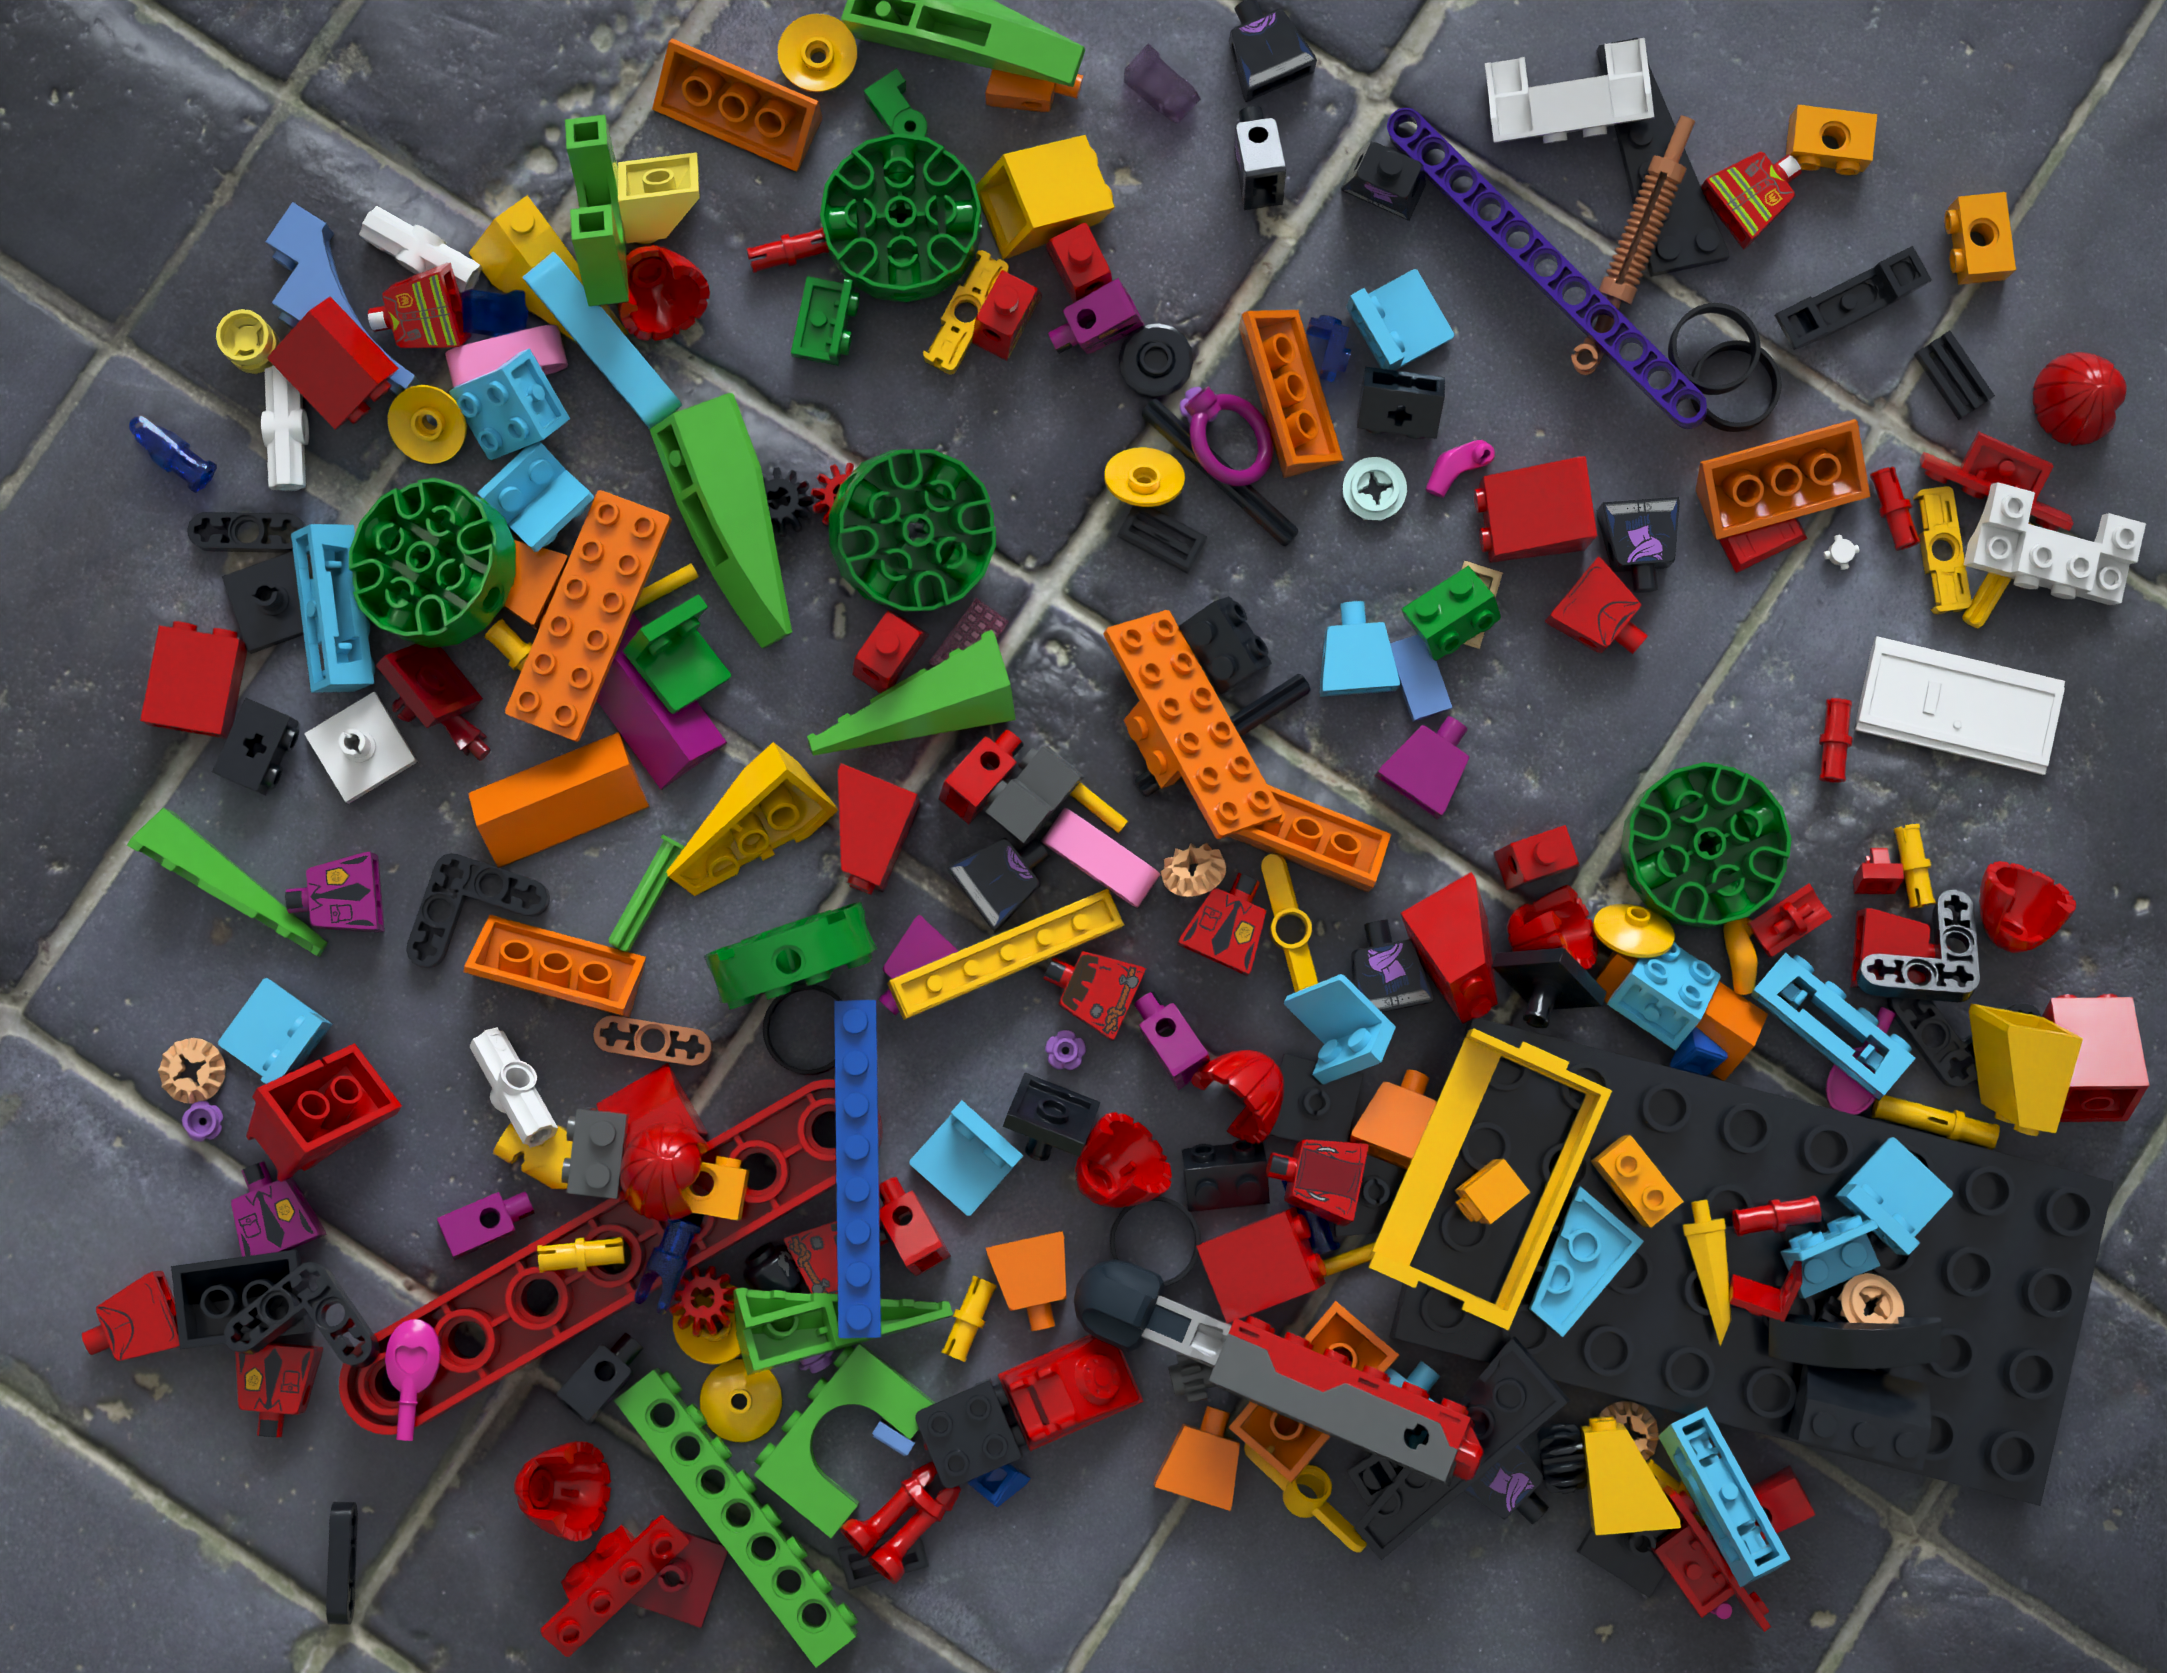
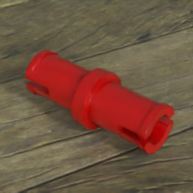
M823 227L789 237V234H784L780 236L781 240L746 248L749 260L761 256L766 257L751 261L750 265L753 273L786 263L789 267L797 265V260L829 253L826 241L811 244L812 242L825 239Z
M1894 466L1886 467L1870 474L1881 504V508L1878 511L1881 518H1886L1895 544V550H1904L1919 544L1921 540L1918 537L1909 512L1912 505L1910 499H1905L1896 474V468Z
M1831 698V700L1826 699L1824 734H1820L1819 744L1823 746L1819 780L1841 783L1846 781L1847 748L1852 746V737L1849 736L1852 701Z
M1815 1195L1809 1198L1786 1202L1774 1199L1769 1200L1767 1205L1732 1211V1221L1737 1236L1766 1230H1773L1775 1233L1784 1232L1786 1227L1820 1222L1822 1217L1821 1207Z

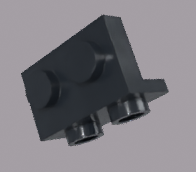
M1230 596L1212 602L1178 626L1220 694L1228 692L1257 671L1265 669L1272 664L1268 657L1266 644L1259 636L1253 633L1246 622L1247 615L1245 610L1238 602L1233 601Z
M1238 1140L1233 1144L1215 1146L1199 1144L1182 1150L1189 1212L1270 1204L1268 1177H1266L1267 1159L1263 1142L1257 1144L1256 1142L1249 1143L1246 1140Z

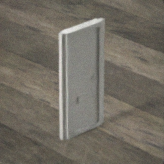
M1876 636L1868 662L1855 722V731L2045 775L2053 746L2065 681Z

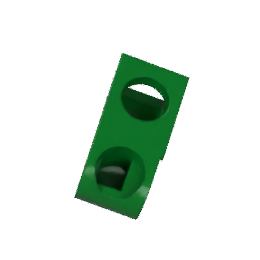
M897 68L864 90L866 103L889 135L901 133L928 137L925 116L919 111L912 109L902 95L906 92V80Z

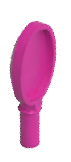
M1881 1007L1876 1016L1879 1021L1877 1027L1887 1034L1896 1014ZM1865 1041L1862 1047L1854 1048L1853 1050L1856 1052L1852 1056L1857 1059L1870 1043ZM1862 1063V1064H1863L1865 1067H1867L1870 1071H1872L1873 1073L1875 1072V1071L1872 1070L1868 1065H1866L1865 1063ZM1835 1064L1829 1072L1825 1089L1829 1106L1834 1110L1853 1115L1865 1111L1876 1098Z
M419 1319L405 1321L394 1330L387 1344L385 1355L388 1378L392 1385L400 1391L396 1440L413 1441L416 1405L418 1404L417 1393L425 1390L433 1382L441 1359L440 1342L434 1328L429 1323Z

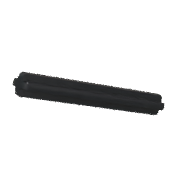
M1157 399L1152 400L1146 405L1142 411L1143 418L1282 546H1287L1294 540L1298 534V528L1251 485H1227L1216 480L1205 471L1193 452L1190 441V429ZM1210 448L1215 458L1221 464L1230 469H1233Z
M1297 674L1231 716L1230 719L1240 737L1309 694L1311 690L1310 685L1303 675ZM1149 770L1135 779L1137 788L1145 797L1160 789L1157 780Z

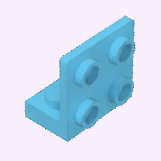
M1416 269L1405 273L1369 294L1365 288L1350 295L1346 306L1381 369L1397 370L1449 342L1454 337V332Z
M530 348L519 352L496 370L455 386L449 391L450 395L456 400L468 426L489 460L542 441L570 420L569 415Z
M540 441L525 447L477 492L481 498L486 500L505 518L507 525L534 552L553 542L558 532L573 518L580 516L586 510L587 505L594 499V495L571 475Z
M1674 942L1671 949L1661 956L1638 958L1631 972L1611 995L1607 1005L1676 1050L1701 1021L1721 976L1709 964L1698 960Z
M1337 975L1290 994L1284 1001V1005L1324 1043L1318 1053L1319 1059L1312 1074L1323 1085L1382 1062L1396 1026L1344 975Z
M265 978L221 1036L218 1045L263 1076L260 1080L267 1084L300 1069L330 1029L332 1023L275 982Z
M961 1100L951 1111L952 1114L910 1159L909 1163L965 1215L970 1216L1022 1159L1023 1155Z
M1891 1137L1887 1139L1835 1197L1855 1216L1860 1215L1861 1219L1875 1220L1878 1228L1872 1230V1232L1896 1254L1909 1255L1920 1244L1914 1237L1952 1197L1953 1192L1896 1138Z
M1846 1215L1827 1224L1829 1231L1823 1234L1822 1232L1813 1234L1810 1231L1789 1240L1791 1247L1781 1251V1255L1789 1271L1794 1260L1802 1261V1285L1798 1291L1800 1298L1805 1299L1880 1266L1866 1234L1878 1228L1875 1220L1861 1219L1860 1215L1854 1217Z

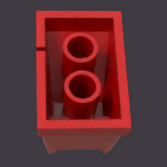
M354 1043L323 1057L321 1061L319 1059L258 1087L252 1096L256 1103L246 1137L248 1140L254 1138L257 1140L276 1166L278 1181L283 1182L293 1177L299 1169L306 1171L316 1166L320 1161L376 1125L397 1115L402 1105Z
M1091 1334L998 1374L1030 1451L1144 1402L1122 1350L1098 1340Z

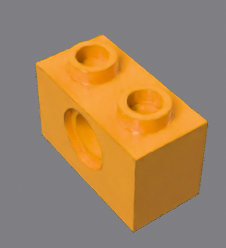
M1797 105L1789 117L1786 155L1793 156L1799 163L1801 170L1813 171L1820 169V167L1833 168L1836 173L1848 176L1864 172L1873 161L1877 114ZM1822 136L1835 138L1839 149L1826 147L1822 141Z
M2006 192L1958 196L1948 207L1944 217L1947 234H1952L1953 249L1950 251L1949 260L1952 273H1957L1958 285L2006 280L2016 270ZM1970 232L1980 233L1984 237L1986 245H1976L1971 240Z
M1631 1135L1621 1136L1590 1161L1642 1227H1653L1684 1202Z
M716 1156L715 1164L701 1162V1171H705L712 1176L714 1187L706 1196L698 1195L693 1190L692 1185L682 1191V1195L689 1204L692 1213L741 1220L750 1170L740 1168L741 1160Z
M1493 1159L1455 1189V1192L1460 1197L1455 1203L1470 1222L1474 1220L1483 1224H1492L1531 1192L1505 1159Z

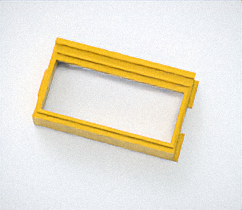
M1474 1028L1468 1030L1368 1258L1371 1260L1369 1268L1413 1288H1416L1419 1281L1463 1301L1462 1310L1509 1330L1612 1090L1566 1070L1569 1064L1568 1061L1524 1041L1521 1043L1520 1048H1516ZM1500 1057H1503L1586 1095L1495 1304L1415 1269L1410 1266V1263Z

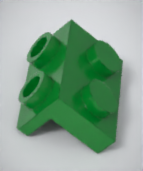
M807 276L791 349L792 357L839 366L841 354L848 356L852 340V332L846 331L849 316L856 317L860 302V293L855 292L853 280L845 278L844 283Z
M1469 565L1401 608L1404 618L1426 643L1429 655L1434 661L1439 660L1446 654L1455 652L1460 645L1477 634L1489 630L1494 623L1501 619L1494 594Z

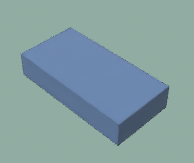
M1417 634L1390 643L1400 679V687L1412 722L1451 710L1452 704L1437 661H1434L1429 655L1426 643Z

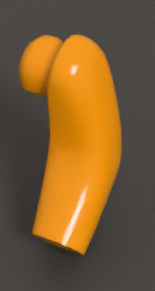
M1748 917L1724 924L1723 929L1725 945L1731 965L1734 992L1739 995H1747L1753 992L1757 976L1758 960L1749 938L1753 933L1747 925L1751 921Z

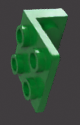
M699 594L639 629L623 650L626 657L672 714L677 713L724 684L731 677V673L697 631L701 625L698 619L708 608Z

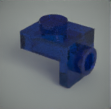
M474 289L462 292L463 332L498 337L525 330L528 318L525 292L514 290L507 294H499Z
M1320 315L1318 319L1311 317L1306 334L1329 340L1319 378L1334 382L1337 371L1345 372L1352 349L1345 348L1344 346L1350 327L1343 326L1341 320L1327 315Z

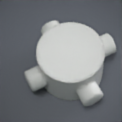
M1842 535L1834 536L1835 542L1829 547L1828 551L1824 552V558L1829 559L1835 565L1841 566V570L1849 568L1848 562L1853 559L1856 553H1859L1858 545L1854 546L1851 541L1843 539Z

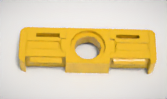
M979 250L976 253V258L979 261H976L964 285L961 286L959 284L941 318V324L944 326H941L928 352L923 351L926 363L950 375L955 374L972 343L975 319L967 323L959 321L954 314L955 309L961 303L968 302L976 306L979 313L1000 272L1003 270L1009 273L1007 262L1001 259L996 261L991 258L990 253Z
M1949 486L1922 489L1914 495L1913 500L1919 499L1924 529L1919 534L1925 574L1931 573L1936 606L1931 609V612L1938 615L1945 614L1948 611H1964L1971 606V595L1966 566H1964L1965 559L1954 491ZM1944 540L1951 545L1952 556L1949 560L1940 561L1935 558L1932 553V545L1935 541Z

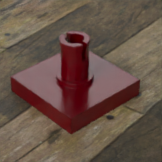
M413 644L385 655L376 664V667L400 695L393 702L392 709L395 713L402 706L405 707L397 715L403 721L411 722L417 716L423 725L429 728L474 709L483 700L441 647L427 648Z
M679 1529L687 1536L689 1544L638 1591L628 1603L701 1628L728 1551L719 1542Z

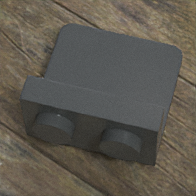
M585 1107L576 1109V1116L569 1117L566 1138L567 1141L573 1142L571 1158L564 1159L561 1177L562 1183L568 1184V1194L613 1199L620 1197V1168L625 1153L629 1114L597 1111L596 1108Z

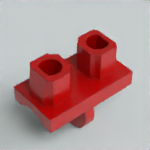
M1808 883L1748 922L1747 925L1770 958L1832 918V916L1817 897L1811 884Z

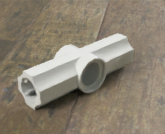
M378 206L370 211L364 219L359 236L367 243L369 242L381 251H385L395 257V260L412 273L417 275L451 262L459 293L464 297L473 290L479 280L482 270L480 264L446 246L444 240L419 225L413 227Z
M272 365V367L265 368L266 411H263L261 416L262 438L265 447H267L269 488L271 490L298 491L299 489L306 488L304 445H308L309 442L308 417L305 409H303V396Z
M498 1027L485 1030L478 1037L473 1038L470 1049L492 1087L490 1093L491 1103L497 1110L507 1114L523 1144H527L529 1148L542 1145L556 1134L558 1127L535 1088L537 1081L535 1070L526 1062L520 1061L504 1031H499Z

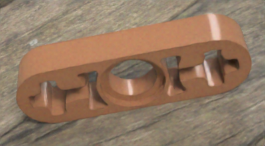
M606 1016L596 1024L593 1033L597 1046L606 1052L669 1063L700 1066L710 1059L713 1052L712 1040L701 1030L632 1018ZM612 1023H618L619 1031L632 1034V1025L639 1026L634 1036L635 1050H628L630 1041L620 1039L615 1041L614 1046H608L609 1039L602 1037L603 1030L611 1029ZM651 1029L660 1030L665 1037L664 1047L656 1053L647 1052L642 1045L643 1035ZM672 1032H679L676 1040L686 1043L691 1042L693 1036H698V1042L705 1045L704 1053H697L695 1059H689L688 1051L675 1049V1057H669L668 1054L673 1045Z

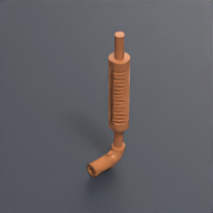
M1680 116L1664 157L1655 155L1652 157L1647 170L1650 175H1646L1644 177L1646 182L1641 184L1644 190H1639L1638 192L1641 197H1636L1635 199L1638 204H1634L1632 207L1635 211L1630 212L1629 215L1632 218L1626 221L1629 226H1624L1626 233L1621 234L1623 240H1619L1618 244L1620 247L1615 248L1617 254L1612 256L1614 262L1609 263L1612 269L1606 270L1609 276L1603 278L1598 290L1602 295L1607 296L1606 298L1618 310L1621 302L1631 305L1637 292L1635 285H1640V281L1637 278L1643 277L1641 271L1646 270L1644 264L1649 263L1647 257L1652 255L1650 250L1655 248L1652 242L1658 241L1655 235H1660L1661 233L1658 228L1664 226L1661 221L1667 219L1664 214L1669 213L1668 206L1673 204L1670 199H1675L1676 195L1673 192L1678 191L1679 188L1676 185L1681 184L1687 170L1685 166L1679 164V160L1695 124V120L1689 117ZM1599 315L1594 330L1598 333L1610 331L1614 322L1613 318L1608 315ZM1586 337L1583 344L1575 347V354H1572L1571 358L1574 368L1578 373L1590 375L1595 372L1604 353Z

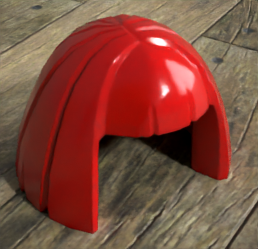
M656 245L638 247L626 256L629 302L617 303L620 319L631 335L634 334L636 338L649 341L651 337L654 341L671 338L674 333L678 335L680 330L690 328L695 323V318L700 319L708 305L706 299H709L710 290L706 278L696 265L680 254Z
M2087 352L2061 355L2049 362L2036 378L2033 386L2036 389L2033 391V405L2036 407L2034 412L2038 414L2037 420L2047 434H2051L2054 440L2066 445L2070 443L2071 446L2091 444L2107 435L2113 429L2116 422L2115 411L2125 400L2127 392L2126 382L2120 371L2114 367V364L2103 357Z
M1998 861L1989 864L1984 872L1980 886L1979 905L1983 927L1992 943L2010 953L2032 950L2050 939L2072 916L2076 909V901L2073 900L2074 897L2069 895L2070 892L2060 883L2054 884L2052 878L2038 871L2032 873L2031 868L2026 869L2024 866L2015 863L2009 865L2008 862Z
M1569 885L1562 886L1538 899L1532 905L1524 904L1513 911L1507 924L1508 942L1513 952L1565 948L1585 970L1592 968L1596 963V956H1598V943L1593 938L1596 934L1593 929L1592 919L1587 918L1589 912L1585 904H1582L1581 898H1577L1578 894Z
M1240 1050L1221 1055L1200 1067L1191 1078V1083L1195 1087L1205 1090L1214 1080L1223 1085L1229 1084V1089L1240 1098H1244V1103L1247 1105L1231 1123L1227 1132L1242 1141L1246 1139L1249 1143L1256 1142L1259 1144L1269 1136L1277 1121L1284 1097L1283 1074L1274 1060L1258 1051Z
M1117 1112L1105 1114L1089 1134L1082 1153L1077 1159L1075 1172L1079 1191L1093 1203L1104 1207L1122 1208L1151 1201L1166 1192L1172 1183L1170 1181L1172 1178L1171 1167L1168 1162H1165L1167 1156L1162 1154V1147L1157 1140H1152L1153 1135L1146 1127L1139 1122L1133 1124L1134 1119L1122 1113L1118 1115Z
M669 1122L666 1124H654L647 1127L645 1131L638 1133L625 1150L620 1168L621 1188L625 1199L628 1200V1204L641 1216L645 1215L647 1219L651 1220L653 1218L656 1221H668L669 1218L673 1221L691 1214L692 1210L683 1197L682 1191L692 1185L699 1176L702 1166L701 1153H705L709 1149L705 1140L695 1130L682 1124Z
M574 1441L544 1451L525 1463L514 1482V1493L518 1499L519 1508L524 1515L539 1528L558 1538L568 1541H583L590 1538L592 1532H596L605 1517L603 1512L608 1509L605 1504L610 1499L611 1488L607 1486L611 1483L610 1471L607 1463L602 1462L605 1458L602 1452L597 1447H593L591 1443Z

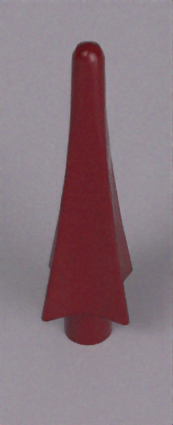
M458 715L441 722L459 750L463 751L466 756L471 752L481 761L490 753L491 749L483 742L487 736L462 716Z

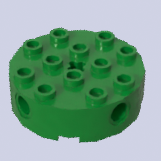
M895 133L866 140L840 162L824 186L820 218L830 258L846 279L853 280L855 287L874 298L907 303L936 296L963 276L978 251L982 218L981 205L974 178L955 155L946 151L942 145L928 137ZM898 214H906L905 223H897Z
M934 449L890 450L862 462L840 485L829 513V547L841 576L863 598L892 610H935L964 598L985 575L996 547V526H994V513L990 505L991 500L985 485L962 461ZM908 523H916L914 530L918 532L917 537H908Z
M438 478L418 480V483L409 484L401 490L395 488L384 494L361 519L349 549V570L353 572V586L355 588L353 594L359 609L384 631L396 634L403 640L427 648L458 645L484 630L505 605L516 575V544L505 518L486 500L475 496L465 487Z
M1702 762L1672 770L1639 795L1624 821L1620 854L1630 886L1648 909L1658 913L1674 924L1708 929L1746 918L1774 896L1786 872L1792 838L1783 807L1762 781L1748 773L1744 774L1734 767ZM1710 840L1713 847L1708 852H1701L1698 844L1702 841Z
M856 902L741 940L739 943L712 951L704 955V958L714 978L720 1003H727L729 1010L753 1002L755 995L765 993L767 1000L789 993L794 983L805 979L807 986L831 978L830 975L834 972L833 969L838 966L847 964L848 969L869 963L873 958L871 953L877 950V946L874 944L868 931L862 902Z

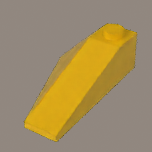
M527 195L492 221L469 251V254L476 263L481 265V271L495 288L519 302L534 315L536 314L550 325H557L560 333L576 343L523 279L526 273L554 251L583 285L578 263ZM608 304L600 305L624 335H627L628 332Z
M773 742L742 770L666 873L668 877L696 896L737 875L740 867L752 860L761 857L762 861L775 855L773 850L793 839L798 843L808 838L831 818L838 809L802 765Z

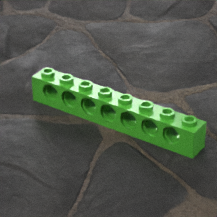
M659 1368L652 1370L614 1400L802 1651L817 1668L856 1637L858 1633L854 1627L858 1623L856 1616L844 1602L838 1606L829 1594L833 1587L821 1570L817 1569L813 1573L804 1561V1558L808 1556L806 1550L795 1536L789 1539L779 1528L783 1521L772 1505L766 1503L763 1506L753 1493L758 1488L744 1469L740 1472L735 1470L728 1460L733 1455L719 1436L714 1439L710 1437L703 1427L708 1423L706 1418L694 1403L687 1406L678 1393L683 1389L669 1370L662 1373ZM659 1403H667L675 1411V1419L669 1426L661 1425L655 1420L654 1410ZM691 1436L699 1442L700 1453L696 1458L689 1459L680 1453L679 1442L682 1437ZM715 1469L724 1475L725 1487L723 1490L713 1492L705 1486L704 1475L706 1471ZM743 1503L749 1508L751 1517L748 1523L738 1525L730 1519L729 1508L732 1504ZM760 1536L771 1538L776 1545L775 1555L769 1558L757 1555L754 1550L755 1539ZM784 1570H794L801 1578L800 1588L795 1591L783 1589L779 1583V1574ZM811 1603L822 1605L826 1610V1620L821 1624L808 1622L804 1616V1608Z

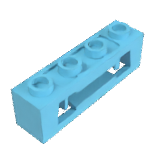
M309 524L291 533L311 693L355 692L374 684L375 663L370 654L368 639L370 624L355 600L353 594L355 592L353 572L349 570V549L355 536L354 525ZM307 554L311 557L313 579L309 577ZM321 644L325 670L323 671L321 669V661L318 645Z
M1785 952L1755 987L1751 996L1880 1101L1915 1060V1057L1909 1053L1912 1050L1911 1046L1898 1035L1892 1033L1889 1037L1877 1027L1879 1024L1878 1019L1862 1007L1856 1010L1845 1001L1847 995L1837 985L1830 981L1824 984L1812 974L1815 971L1814 968L1805 959L1798 955L1792 958ZM1795 982L1804 990H1800L1793 983ZM1808 993L1813 997L1811 999L1813 1004L1861 1043L1865 1041L1870 1043L1857 1059L1852 1056L1856 1052L1806 1010L1802 1009L1800 1012L1795 1010L1806 999L1805 997ZM1780 995L1783 996L1786 1000H1788V1001L1790 1002L1791 1005H1789L1786 1001H1784V1000H1783L1781 997H1779V996H1780ZM1875 1048L1878 1049L1885 1056L1883 1057L1879 1053H1877L1875 1051ZM1862 1063H1865L1866 1065H1868V1066H1869L1872 1070H1874L1875 1072L1873 1073L1872 1071H1870V1070H1869L1867 1067H1865Z
M1705 1407L1670 1424L1658 1437L1740 1588L1777 1570L1790 1560L1789 1555L1708 1408ZM1709 1437H1711L1714 1445L1716 1446L1715 1448L1712 1447L1709 1441ZM1720 1453L1722 1458L1719 1459L1717 1454ZM1755 1520H1757V1522H1758V1524H1759L1760 1526H1756V1525H1755V1523H1754V1522H1756ZM1761 1531L1766 1537L1769 1545H1766L1765 1541L1763 1540L1760 1534Z

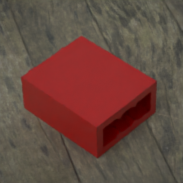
M331 296L309 310L267 357L335 430L348 420L353 425L361 420L371 410L366 403L370 399L376 402L390 390L392 385L388 380L399 369Z
M173 621L172 627L159 625L140 721L152 727L227 739L234 722L246 661L247 647L245 642L237 638V632L227 629L213 628L212 634L197 632V625Z
M1296 1207L1214 1237L1196 1246L1226 1323L1234 1321L1235 1318L1246 1317L1315 1291L1326 1284L1324 1276H1326L1324 1262L1318 1253L1313 1252L1308 1240L1311 1236L1309 1224L1303 1214H1298Z

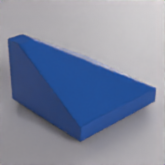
M1695 1027L1677 1048L1670 1062V1067L1708 1076L1728 1058V1054L1700 1029Z
M1009 1463L976 1477L967 1483L994 1506L999 1507L1023 1488L1031 1478Z

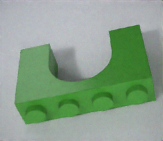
M606 115L565 119L567 153L579 202V208L570 209L571 235L588 306L629 302L625 234L618 203V167Z
M860 1343L856 1349L849 1346L843 1350L833 1363L839 1370L828 1382L822 1377L807 1395L813 1401L803 1414L796 1409L782 1426L781 1430L786 1435L777 1447L770 1442L754 1461L760 1466L754 1476L830 1538L835 1535L860 1502L826 1475L815 1459L813 1436L820 1419L836 1407L847 1404L862 1405L877 1412L911 1440L919 1430L915 1418L917 1412L935 1404L932 1399L863 1343Z

